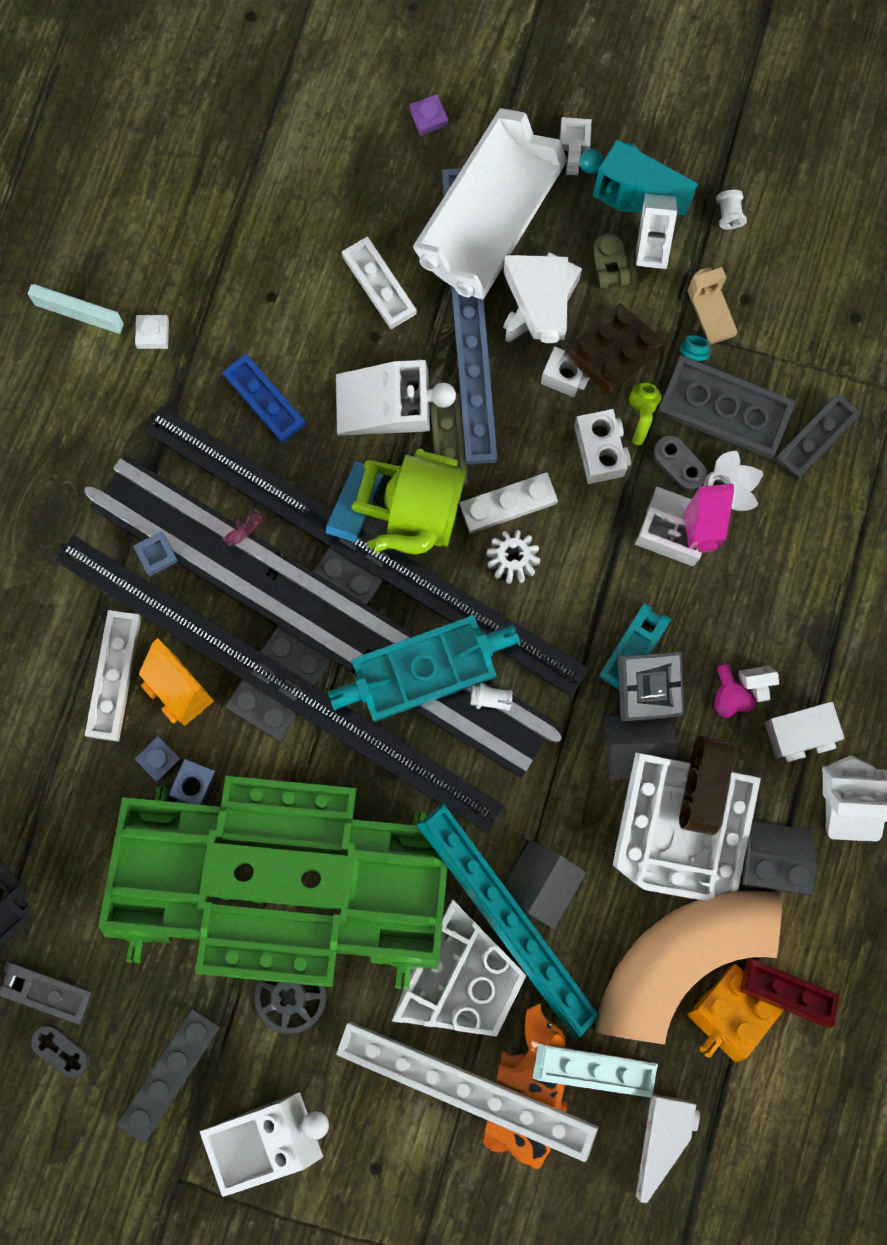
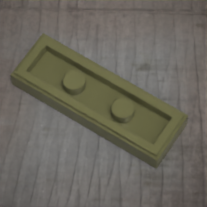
M456 393L455 401L449 407L441 408L433 402H429L434 454L456 459L458 461L457 467L466 471L464 485H467L460 393Z

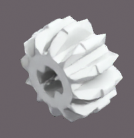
M519 530L515 531L514 538H510L507 531L502 532L503 541L493 538L492 545L494 548L487 550V556L493 558L488 562V568H498L494 575L496 579L506 574L507 584H511L515 575L518 582L523 583L525 580L524 573L533 576L535 570L532 566L539 565L540 558L533 556L539 551L538 545L528 546L532 541V537L528 535L522 541ZM517 552L519 554L518 561L514 559L509 562L507 560L508 553L513 555Z

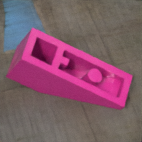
M734 484L699 487L684 511L689 549L698 548V552H712L717 550L718 546H721L726 540L734 495Z

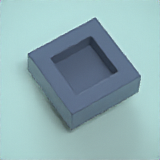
M163 531L133 545L149 576L178 562Z
M160 737L155 738L135 758L158 783L182 761Z

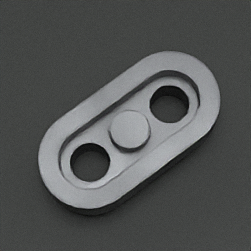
M665 436L656 443L653 450V458L656 464L681 490L686 492L698 490L705 482L707 476L706 468L700 460L677 437ZM665 448H674L675 454L668 455L665 452ZM686 470H694L696 472V477H688L686 474Z

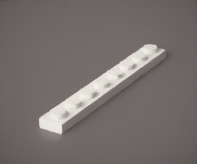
M347 1023L336 1055L583 1162L588 1160L599 1128L598 1126L356 1023Z

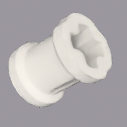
M727 190L716 196V203L720 205L722 218L719 221V226L722 229H736L747 223V218L742 212L741 201L743 200V193L740 190Z

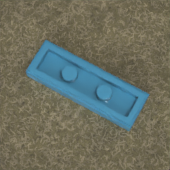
M355 461L326 526L327 534L353 542L357 541L368 516L355 512L351 507L352 503L356 501L365 472L363 463ZM377 473L368 504H373L384 474Z

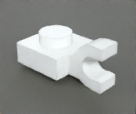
M561 118L560 142L563 151H568L566 175H578L581 152L590 149L592 119Z

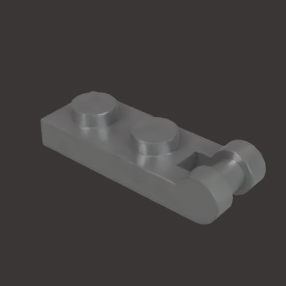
M6 962L3 970L6 974L3 982L0 983V996L78 1025L82 1024L93 996V991L27 968L19 963ZM18 977L26 979L22 990L14 988Z

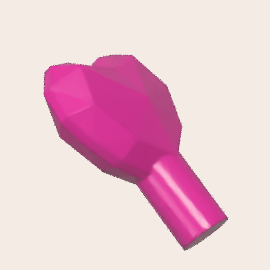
M729 664L717 667L722 682L714 702L717 714L728 718L737 711L744 713L752 711L756 704L754 694L741 683L734 681Z

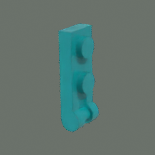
M645 602L598 676L618 690V656L650 654L671 621V618L663 614L661 617L651 610L653 607ZM644 621L655 627L652 633L641 627Z

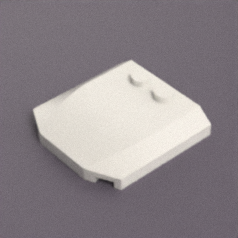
M635 752L612 866L637 886L648 891L703 901L714 898L715 895L724 892L738 891L761 778L736 772L731 773L720 829L715 835L682 830L679 825V815L690 763Z

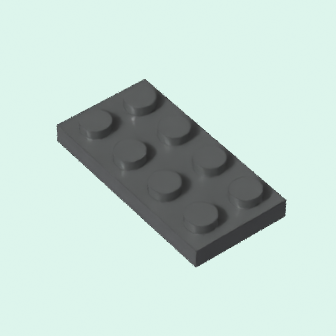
M680 355L657 414L772 460L796 401Z

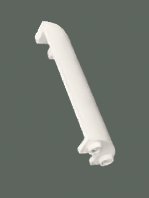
M500 108L413 245L415 252L420 258L421 266L432 271L443 281L453 286L461 296L467 298L473 296L484 299L504 266L505 255H511L567 162L560 140L534 135L526 113Z

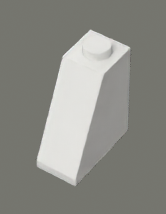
M505 255L504 275L532 338L540 339L544 343H556L559 340H564L567 330L568 257Z

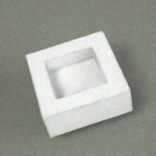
M136 315L135 345L137 349H168V316Z

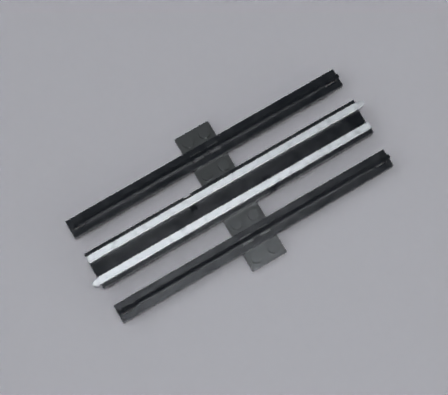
M162 405L156 414L152 412L149 416L151 421L144 430L146 435L329 547L326 554L313 572L291 557H285L275 547L124 455L114 466L113 469L116 473L103 492L93 487L85 488L86 495L93 501L89 507L95 513L140 541L163 531L178 560V565L278 626L265 647L259 652L75 535H72L66 544H61L59 548L62 551L55 561L242 679V682L225 707L280 742L297 715H299L440 805L445 804L448 810L488 834L505 805L349 707L344 706L334 711L329 695L318 689L316 685L332 661L356 675L351 659L416 636L368 606L383 582L450 623L474 615L480 631H485L486 634L513 624L520 644L506 647L497 652L570 697L575 693L589 668L402 554V551L388 548L374 554L375 550L369 548L366 543L380 535L387 534L388 521L367 516L356 542L327 534L326 526L333 512L331 509ZM159 425L171 432L172 435L159 428ZM70 555L79 560L80 562H82L83 565L77 562L76 560L72 559ZM556 671H558V672L562 673L563 675L567 676L568 678H570V679L573 680L574 682L572 683L571 681H569V680H567L566 678L562 677L561 675H559L558 673H556ZM489 680L483 682L484 687L502 689ZM472 687L410 709L519 778L523 777L546 739L551 742H559L561 740L560 733L553 728L556 724L555 721L513 695L509 711L484 706L476 709V705H470ZM471 808H473V809H475L476 811H478L479 813L483 814L484 816H486L487 818H489V820H487L486 818L482 817V816L479 815L478 813L474 812L473 810H471Z

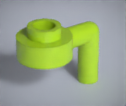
M651 383L635 384L628 398L629 404L640 412V419L632 437V443L638 446L643 445L653 420L652 412L657 410L662 398L661 392Z

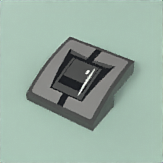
M681 652L618 656L621 721L684 716Z

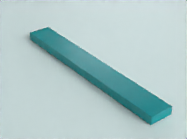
M445 804L438 806L417 824L418 828L573 1038L581 1037L599 1017V1014Z

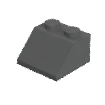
M752 821L739 885L798 895H812L816 868L812 830Z

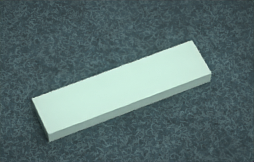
M538 1044L533 1079L652 1098L658 1064Z

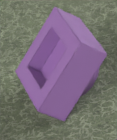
M437 94L409 105V111L420 136L448 126V118Z

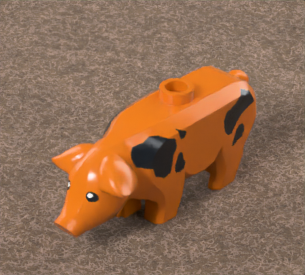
M539 1003L526 1010L525 1038L529 1049L523 1054H509L503 1051L496 1082L566 1113L568 1102L561 1101L565 1085L533 1079L538 1044L566 1048L563 1031L543 1015L541 1004ZM487 1120L483 1144L494 1152L510 1151L521 1163L530 1165L534 1169L542 1167L551 1147Z

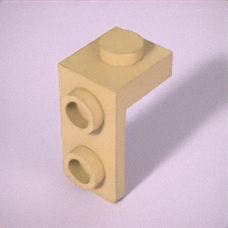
M710 267L699 270L694 274L687 290L706 340L709 341L710 345L737 335L736 326L721 291L726 280L722 267L714 270Z

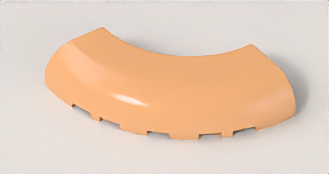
M767 890L724 892L706 901L695 900L667 914L635 941L615 968V972L604 991L594 1031L620 1038L665 1045L667 1031L677 1006L692 986L714 969L736 960L752 957L777 958L782 916L780 893Z

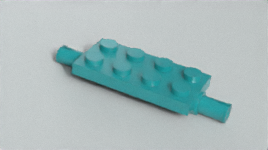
M473 615L353 658L351 661L357 678H354L355 682L327 691L330 700H332L333 709L335 711L338 708L362 700L363 703H367L373 722L472 687L473 685L494 679L497 675L491 660L493 652L520 644L518 634H515V626L510 624L507 627L486 634L485 631H480Z

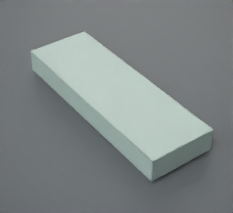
M31 284L27 293L35 306L118 334L123 329L124 324L116 311L36 284Z

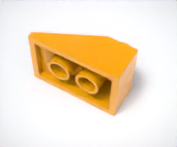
M157 638L152 643L139 672V675L145 681L141 684V687L152 699H155L157 696L165 704L161 710L173 724L178 720L186 726L213 703L214 700L174 653Z

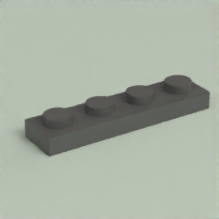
M193 1008L117 1126L145 1144L221 1026Z

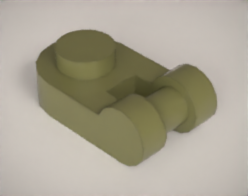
M612 234L599 236L592 249L598 288H608L609 284L619 283L620 286L629 285L630 274L626 264L622 241ZM616 266V271L607 272L606 267Z

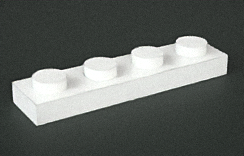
M111 610L107 612L85 731L86 737L119 742L141 623V616L139 614Z

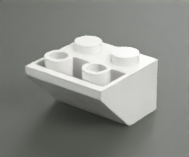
M656 487L635 545L694 567L700 559L702 552H698V548H688L684 511L692 499Z

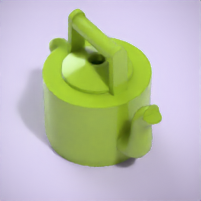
M418 449L415 456L405 455L402 467L372 460L365 461V472L356 501L352 503L351 507L355 512L388 521L387 534L380 535L366 543L369 548L375 550L374 554L390 548L417 555L426 553L433 545L448 547L466 476V471L457 467L458 461L456 459ZM377 473L393 476L386 487L384 495L385 508L368 504Z

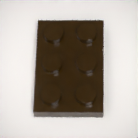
M619 303L569 345L563 355L610 396L656 355L666 342L624 305Z

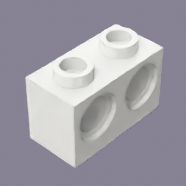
M645 193L636 245V266L667 269L677 215L676 196Z
M613 409L577 416L574 429L587 483L591 484L624 477L628 469L627 466L631 465L628 448L622 447L620 437L624 435L621 419L615 418ZM601 426L606 429L608 435L599 437L593 433L592 428ZM604 455L610 456L614 459L615 465L604 466L599 458Z

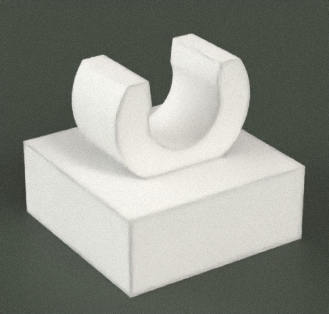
M768 665L738 671L739 682L746 689H751L757 702L770 700L768 686L779 684L778 672Z

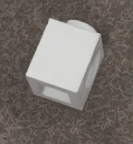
M554 346L542 374L541 384L575 398L578 388L584 390L589 378L563 355L565 350ZM562 369H570L575 373V376L565 378L560 374V371Z

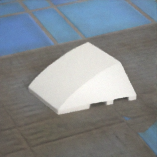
M452 899L443 913L438 969H413L410 975V988L403 990L392 1021L497 1037L526 974Z

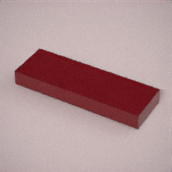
M754 959L746 961L740 988L741 993L826 1028H831L835 1025L839 994Z

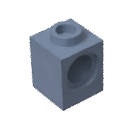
M184 759L169 796L177 798L176 803L205 805L218 777V773ZM191 779H198L201 785L200 791L194 796H188L185 792L186 783Z

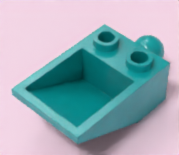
M618 139L605 160L601 152L593 148L585 150L579 159L580 167L584 172L589 174L598 172L593 197L618 211L642 212L645 193L676 196L677 215H686L698 183L641 153L633 144L623 143Z

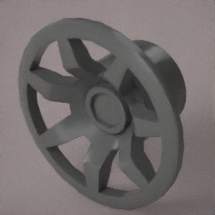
M259 980L255 989V1006L262 1021L271 1029L285 1034L300 1033L313 1026L322 1015L326 1005L325 986H319L320 993L305 991L304 984L280 982L277 985H273ZM262 988L272 993L271 1003L264 1008L261 1004ZM320 999L318 1010L311 1018L304 1007L305 1002ZM272 1010L281 1013L282 1026L272 1022L265 1013ZM296 1012L307 1021L299 1027H287L291 1014Z

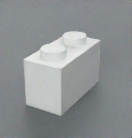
M833 702L772 718L764 722L775 758L786 757L787 762L805 758L804 751L816 748L818 754L836 749L835 742L845 739Z

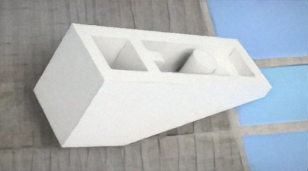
M657 1094L652 1095L636 1197L640 1202L647 1203L690 1142L692 1131L698 1130L700 1112L696 1110V1104L692 1101Z

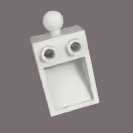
M426 360L394 361L336 374L337 435L430 431L429 402H433L441 408L449 407L455 401V389L448 383H439L433 389H429V373ZM416 383L419 385V388L415 391L414 387L410 384Z
M298 1092L200 1131L222 1197L304 1170L323 1158L317 1140L327 1134L329 1121L321 1112L313 1111L307 1113L302 1096Z

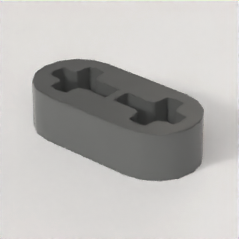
M47 1025L39 1028L32 1036L31 1044L35 1053L62 1075L74 1078L88 1070L91 1060L88 1051L59 1027ZM53 1033L54 1038L52 1041L60 1049L57 1051L52 1046L44 1049L42 1047L44 1043L43 1038H41L42 1034L49 1035ZM63 1052L69 1056L79 1054L78 1062L81 1067H75L70 1070L67 1067L70 1061L62 1055Z

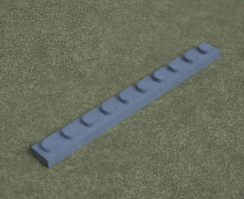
M462 168L442 170L444 196ZM451 286L466 465L497 463L484 299L473 296L469 298L463 297Z

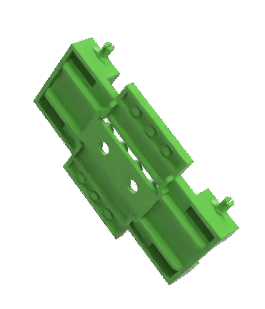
M234 776L225 777L221 807L167 802L170 789L163 787V791L161 787H156L155 800L122 797L98 927L105 937L120 938L129 942L126 962L133 963L134 961V963H140L143 943H172V937L200 940L195 972L202 975L333 987L338 953L371 957V963L387 964L397 968L395 988L401 989L402 976H404L403 989L405 990L410 988L411 969H438L447 866L418 828L419 811L413 812L412 825L353 820L356 788ZM421 812L420 822L427 816L425 812ZM242 864L250 865L254 870L252 878L245 882L238 881L234 876L235 869ZM307 871H315L320 875L321 881L318 886L307 888L301 882L302 875ZM207 897L219 898L221 900L252 901L257 904L265 902L285 904L290 907L306 906L322 910L337 909L341 910V914L330 916L212 904V902H207Z

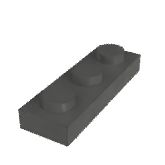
M837 393L782 450L774 461L797 481L860 416L861 412L841 394Z

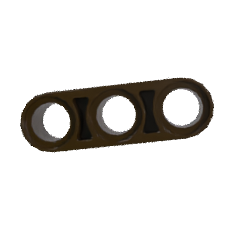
M705 736L697 738L692 751L679 815V825L682 830L715 835L720 829L735 758V746L732 742Z

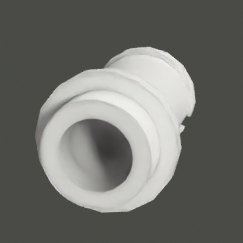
M480 683L479 686L473 685L470 705H476V709L484 706L509 711L513 691L484 687L483 683Z

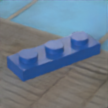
M246 353L222 372L223 377L281 444L306 425L304 419Z

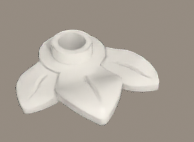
M730 451L722 454L716 460L714 471L706 476L703 486H712L715 482H719L722 485L734 484L731 509L748 511L758 506V502L751 491L759 484L763 472L751 466L740 465L738 452Z

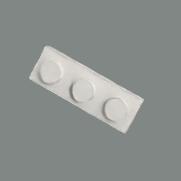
M368 236L342 251L343 259L390 330L417 314L416 308Z
M546 472L459 502V507L469 534L555 505L558 503V499L549 475Z

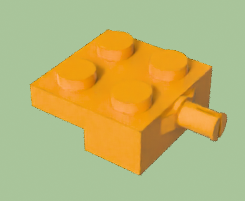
M736 964L729 966L712 989L705 992L687 1015L709 1036L700 1047V1051L702 1053L705 1052L704 1055L711 1058L717 1048L720 1047L735 1063L748 1058L784 1011L741 993L740 988L744 971Z

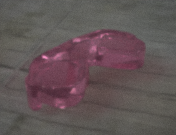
M255 509L248 517L245 526L240 520L237 521L235 525L238 529L232 530L222 539L228 546L241 542L257 528L263 516Z

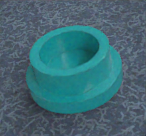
M687 336L686 340L680 345V352L684 357L701 362L710 356V343L700 336Z

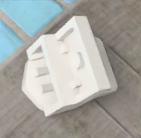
M848 756L831 763L829 766H823V796L826 799L825 829L827 835L831 839L879 841L882 838L884 822L887 821V771L876 769L874 766L854 756Z

